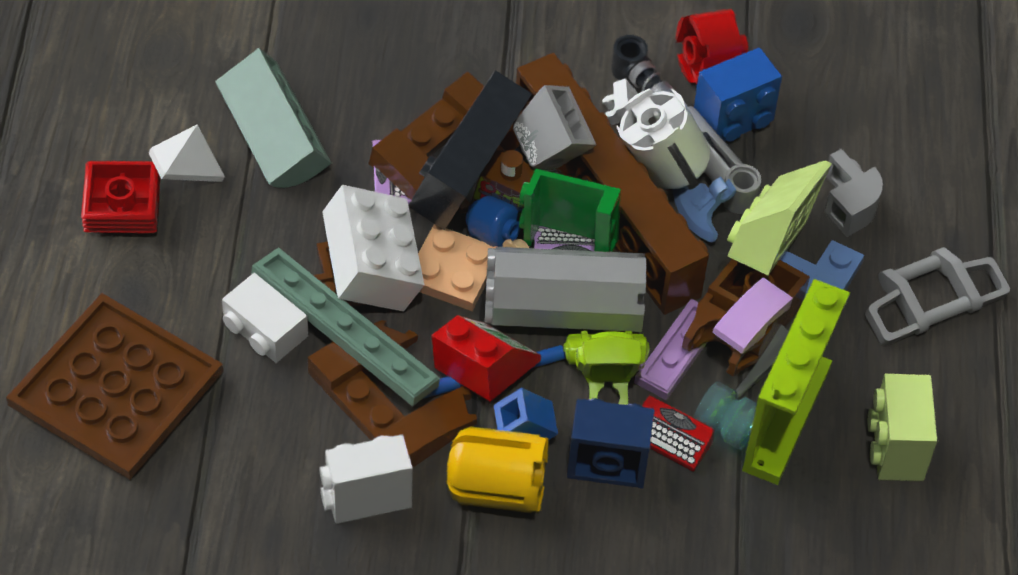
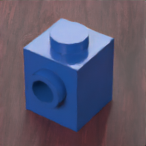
M520 388L494 404L498 430L537 434L542 438H548V440L558 435L553 403L546 398Z

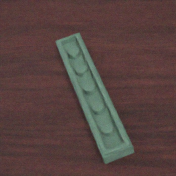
M279 247L252 265L251 274L256 273L304 312L311 324L410 405L414 406L439 387L440 377L346 301L338 299L336 293Z

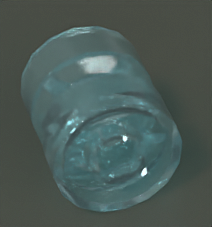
M716 381L701 400L694 419L713 428L715 433L721 431V437H723L726 443L738 450H742L749 442L757 403L746 397L738 400L737 391L720 381Z

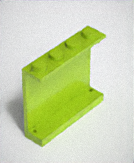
M813 279L758 397L742 469L743 472L773 484H779L831 369L833 360L822 357L849 298L850 292Z

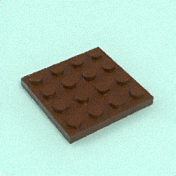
M101 293L7 395L6 400L11 408L130 480L223 373V363Z

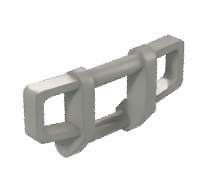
M943 247L932 251L931 256L897 270L890 268L879 272V282L883 290L888 294L872 303L866 310L865 316L880 344L888 346L913 334L918 335L929 330V326L965 311L972 313L982 309V306L1001 300L1009 293L1010 287L993 258L986 257L962 263L957 256ZM937 269L948 277L959 299L924 312L907 281ZM981 269L987 271L997 291L980 296L968 272ZM896 300L909 326L891 333L887 331L877 311Z

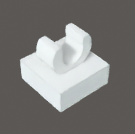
M627 79L613 83L614 95L606 96L603 99L605 106L612 110L605 113L611 125L621 122L626 112L624 105L638 94Z

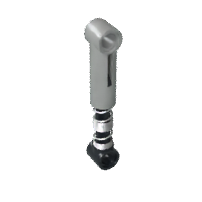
M627 34L615 41L611 72L618 81L627 79L636 88L642 89V92L651 89L653 93L662 91L673 93L671 91L673 89L667 81L660 79L659 72L655 73L652 60L647 56L648 45L644 39L636 35ZM688 106L689 111L710 146V158L704 173L712 182L719 177H722L724 182L730 179L737 191L731 199L723 202V204L730 212L743 214L747 208L750 209L755 197H759L761 187L759 171L753 166L743 164L693 106Z

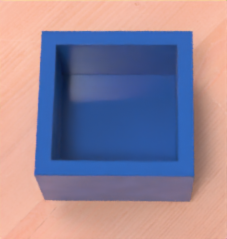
M760 47L700 71L694 108L724 142L733 141L741 134L756 128H764L774 121L782 75Z

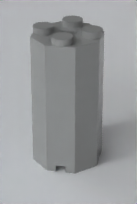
M513 247L488 248L485 303L486 323L502 326L642 332L645 310L643 300L646 293L645 254Z

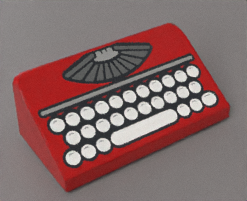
M649 395L642 406L654 409L650 449L694 472L713 443L714 429Z

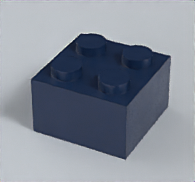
M595 398L588 400L577 399L567 478L644 488L654 409L646 408L639 404L623 405L608 403Z

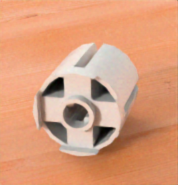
M647 89L635 95L624 105L626 112L621 119L620 128L617 125V129L621 139L636 161L642 162L645 165L649 178L655 186L662 189H680L689 185L667 147L672 146L679 157L684 160L693 176L698 179L706 170L710 158V146L680 94L671 89L673 93L665 91L653 93L651 89ZM654 117L656 123L650 125L648 120Z

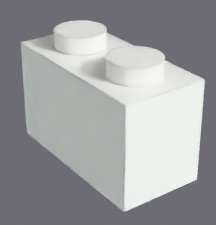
M253 273L222 298L223 321L227 328L235 334L240 333L249 341L252 348L259 355H267L275 363L280 361L308 337L307 315L256 273Z

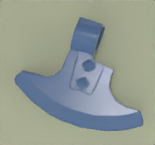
M719 177L710 184L709 188L706 184L700 183L694 189H689L687 186L680 189H672L678 212L686 219L689 229L700 238L709 242H715L718 233L712 224V214L722 202L731 199L737 191L730 179L724 182L722 177Z

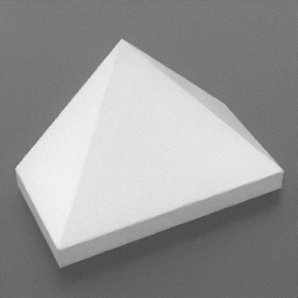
M198 125L152 147L149 151V155L161 179L222 182L225 178Z

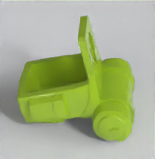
M581 331L580 334L568 335L563 345V351L568 363L576 365L577 369L582 371L587 380L589 399H598V393L604 388V382H612V388L618 392L620 397L618 404L627 405L628 383L637 371L644 368L645 361L649 356L650 346L643 334H632V331H625V333L609 331L597 334H588V331Z

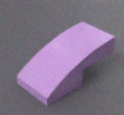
M763 277L728 310L714 327L712 333L743 354L764 337L768 325L790 308L793 298Z

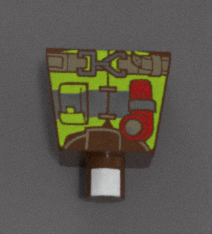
M518 151L495 152L479 176L471 204L484 196L490 195L515 206L521 216L524 204L519 202L521 188L524 182H530L535 169L538 168H533L524 162L523 156Z

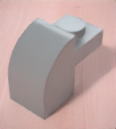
M840 149L830 154L829 162L832 164L826 178L834 185L835 189L829 192L825 214L848 237L866 227L874 219L883 183L876 167L863 173L857 161L850 159Z

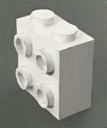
M403 435L393 437L380 436L369 442L355 445L342 444L334 449L325 451L326 466L320 467L323 485L321 487V496L325 511L332 509L335 524L412 508V465Z

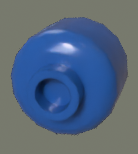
M484 196L474 201L467 210L465 222L470 236L490 246L503 247L505 240L511 239L514 241L521 230L519 228L520 215L517 208L494 196Z

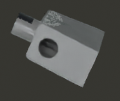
M544 85L513 124V130L520 143L515 151L521 153L523 161L533 168H559L596 146L595 140L570 87Z

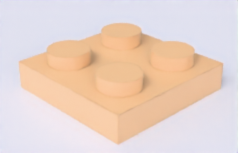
M434 224L418 253L425 284L420 293L473 311L486 286L488 248H496L497 246H490L483 241L447 228L444 230Z

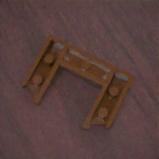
M467 71L444 90L442 99L402 131L396 128L373 146L368 164L372 168L375 166L412 200L425 178L419 174L430 155L435 154L447 144L485 86ZM513 125L495 152L515 150L519 146ZM466 198L458 208L459 214L466 213L471 205Z
M381 320L373 323L404 349L418 341V335L411 330L404 334L387 327V321ZM335 342L328 344L308 357L309 375L371 441L380 436L393 437L403 435L412 468L453 441L461 430L477 424V415L468 414L465 401L471 400L470 389L465 386H461L434 399L404 416L366 376L371 372Z

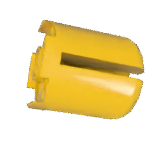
M468 427L461 430L452 442L447 465V487L452 499L461 505L528 513L540 511L545 487L543 486L545 463L548 461V438H542L537 434Z

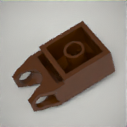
M732 259L708 287V292L698 303L695 319L684 335L682 348L691 351L710 341L725 344L733 353L729 359V367L726 373L731 376L737 375L741 370L757 363L780 326L783 325L785 327L799 310L806 295L810 276L781 260L778 261L770 274L766 275ZM764 277L790 295L793 300L790 308L768 325L764 337L742 354L712 332L728 310L753 285Z

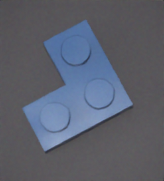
M831 240L816 265L788 251L784 253L780 260L810 276L807 294L813 279L846 291L862 265L864 255Z

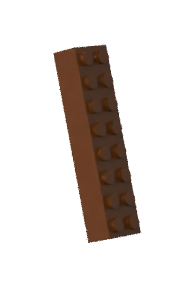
M553 52L518 67L516 84L532 93L520 114L544 85L570 87L595 140L596 146L561 167L556 168V170L561 175L621 189L619 240L615 250L622 253L645 254L646 292L663 315L687 305L690 299H700L709 259L706 245L694 237L689 230L684 216L675 212L669 204L664 190L655 186L649 178L645 165L642 162L636 161L621 137L616 135L605 113L597 110L592 103L588 91L584 87L581 88L574 80L569 66L566 63L562 64Z

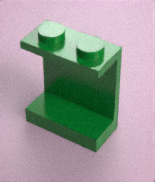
M535 169L530 182L523 183L519 202L524 204L519 228L524 229V241L527 245L531 246L539 226L595 239L594 251L614 252L619 240L621 189Z

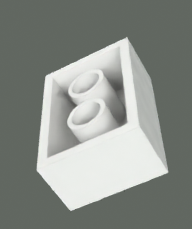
M342 185L323 210L338 299L404 311L425 285L407 199Z

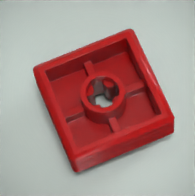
M153 161L86 162L81 211L84 232L155 233L157 231L161 177Z

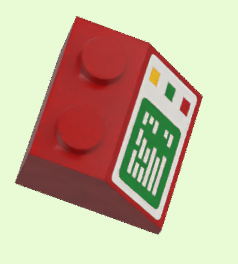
M459 315L431 335L435 369L489 401H492L541 361L540 354L487 323Z

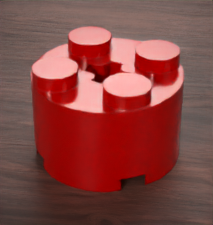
M732 9L692 14L680 18L678 22L676 43L682 42L683 53L677 54L678 61L684 77L690 83H698L700 71L748 52L747 38L744 34L740 35L735 13Z

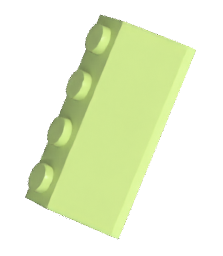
M825 160L783 174L777 178L772 186L766 184L760 196L755 197L750 209L747 208L740 222L736 221L727 239L728 242L733 243L728 257L769 275L806 225L832 163Z

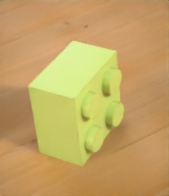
M884 374L881 388H875L874 409H869L868 431L874 432L875 442H871L870 447L871 464L877 465L878 480L924 481L937 443L931 375Z

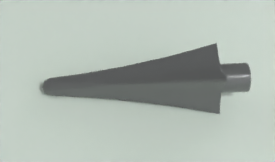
M783 325L780 326L755 366L734 391V397H742L753 385L771 371L790 328L787 330Z

